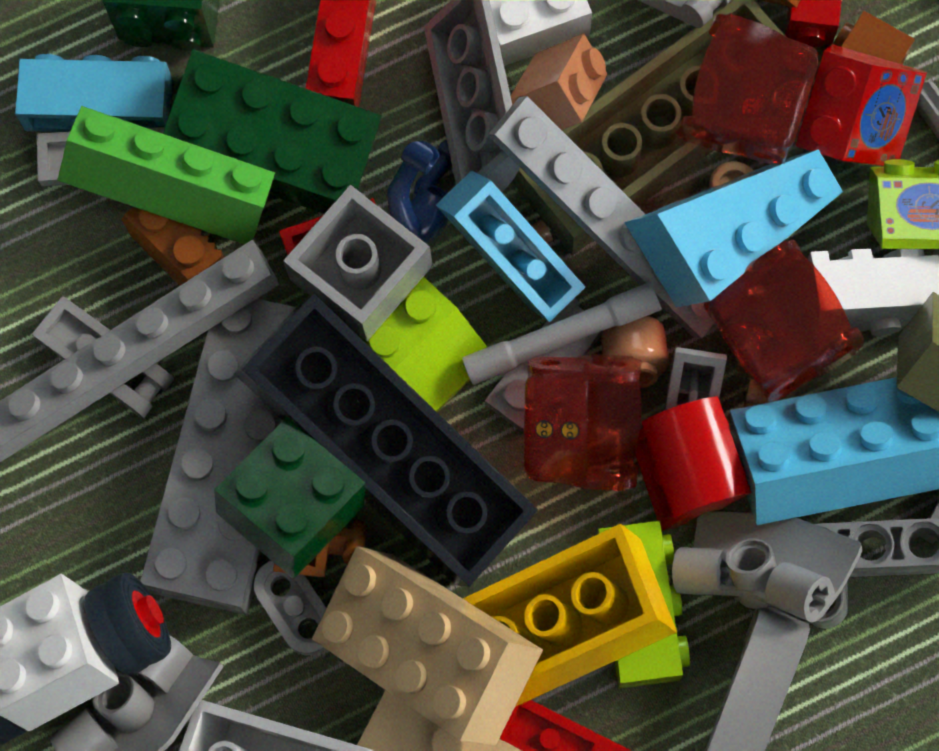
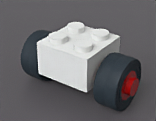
M122 573L88 592L63 574H59L0 606V746L119 684L115 667L126 675L136 674L149 665L164 659L170 653L171 640L162 611L156 600L138 578L130 573Z

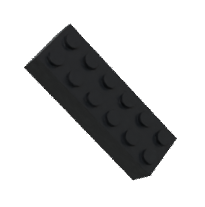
M315 294L305 298L233 373L279 418L284 420L288 417L365 481V500L457 586L470 587L538 511L531 502Z

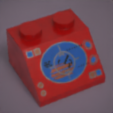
M832 44L823 52L795 146L809 151L819 149L822 155L842 161L884 166V161L900 159L928 72Z

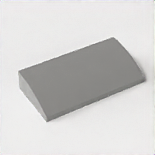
M451 0L424 26L456 185L472 170L491 180L503 192L515 178L520 167L488 136V133L512 106L490 0Z

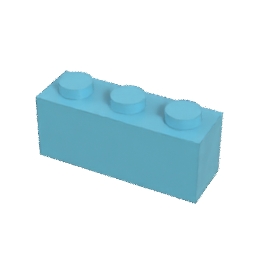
M40 54L35 56V59H20L15 115L25 131L70 132L81 106L145 128L165 127L171 112L173 79L167 63L160 62L157 58L150 56H137L132 58L131 61H112L110 58L102 55H88L83 60H64L57 55Z
M471 170L436 204L437 208L528 308L547 321L551 322L585 288L584 284L511 202L486 177Z

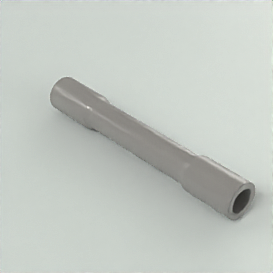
M650 281L613 296L603 304L511 341H502L462 357L472 384L476 385L511 371L521 363L613 326H623L660 311L662 308Z

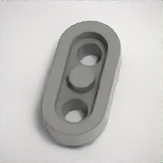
M272 560L265 563L258 570L254 579V591L258 600L291 649L302 655L321 653L325 648L312 640V638H303L300 635V628L307 621H314L319 625L326 610L323 602L305 575L298 574L293 579L287 573L273 572L274 562ZM286 579L290 582L291 588L286 595L277 596L273 594L272 588L277 580Z

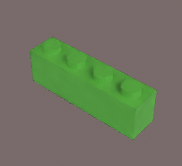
M81 106L66 141L57 181L246 244L253 240L275 172Z

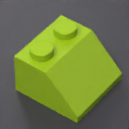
M425 277L418 282L368 341L358 335L436 412L470 381L462 357L487 348L486 344L458 308Z

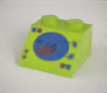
M902 159L884 161V167H870L867 226L882 249H939V160L934 162V167H915L913 161Z

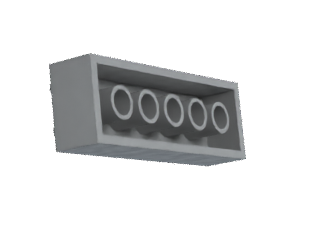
M256 299L208 330L141 577V583L147 588L149 593L248 616L254 593V579L260 569L263 553L216 513L214 489L283 421L233 373L296 307Z

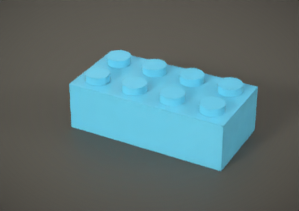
M897 377L730 410L731 435L752 492L746 496L756 525L939 489V412L896 388Z

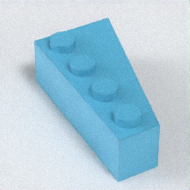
M818 149L779 160L734 178V180L711 187L696 195L671 203L624 223L675 307L711 301L843 191Z

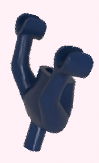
M447 139L439 145L438 149L426 141H414L406 146L401 156L403 162L387 190L390 216L425 243L435 240L448 223L447 217L436 206L447 194L446 191L437 187L449 166L452 165ZM420 171L423 174L416 181L413 191V199L410 201L409 193L411 184L413 183L416 175Z

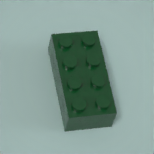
M192 49L163 134L275 172L268 195L325 214L350 185L358 190L382 115Z

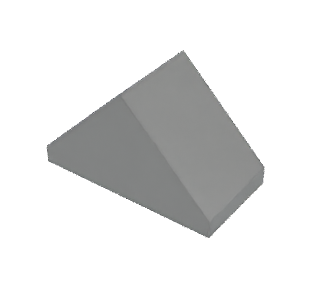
M676 347L670 366L664 411L703 398L714 396L719 398L727 355Z

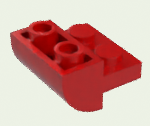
M718 396L691 401L657 413L643 420V428L629 436L657 520L660 521L661 531L678 528L705 512L722 509L752 493Z

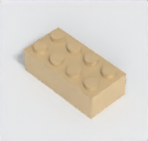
M356 546L312 637V640L459 741L496 746L543 651L537 645L395 555Z

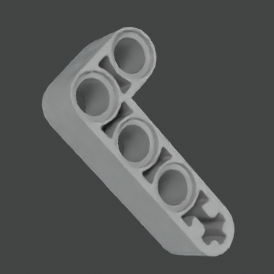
M939 518L815 524L857 540L861 544L866 539L872 537L880 538L887 543L886 551L879 559L870 561L860 557L850 577L939 573V549L936 554L929 558H919L911 552V545L919 536L931 535L939 541ZM847 583L836 598L834 608L827 614H824L818 621L809 622L817 628L828 629L837 626L844 620L848 611Z
M772 606L755 610L745 636L742 654L704 751H765L805 648L810 631L809 621Z

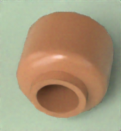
M645 316L623 326H613L603 330L601 334L605 371L609 377L619 382L621 386L629 389L645 388L654 384L658 377L666 371L669 365L666 333L663 324L654 317Z

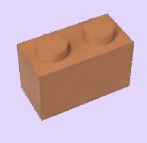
M584 33L535 53L511 94L512 105L519 97L528 96L561 130L583 122L608 74L603 56L596 48H592Z

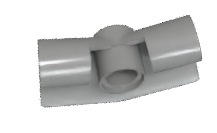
M709 511L697 518L693 548L680 547L675 553L672 566L673 585L676 592L680 594L735 596L742 605L748 608L759 609L773 606L809 622H815L824 616L847 583L860 558L862 546L857 540L796 517L756 525L752 512Z
M170 636L171 651L164 659L149 665L136 674L126 675L122 672H117L119 684L93 697L92 702L95 709L92 711L89 708H85L51 736L50 741L56 751H165L176 739L222 670L223 665L220 662L193 655L184 645Z

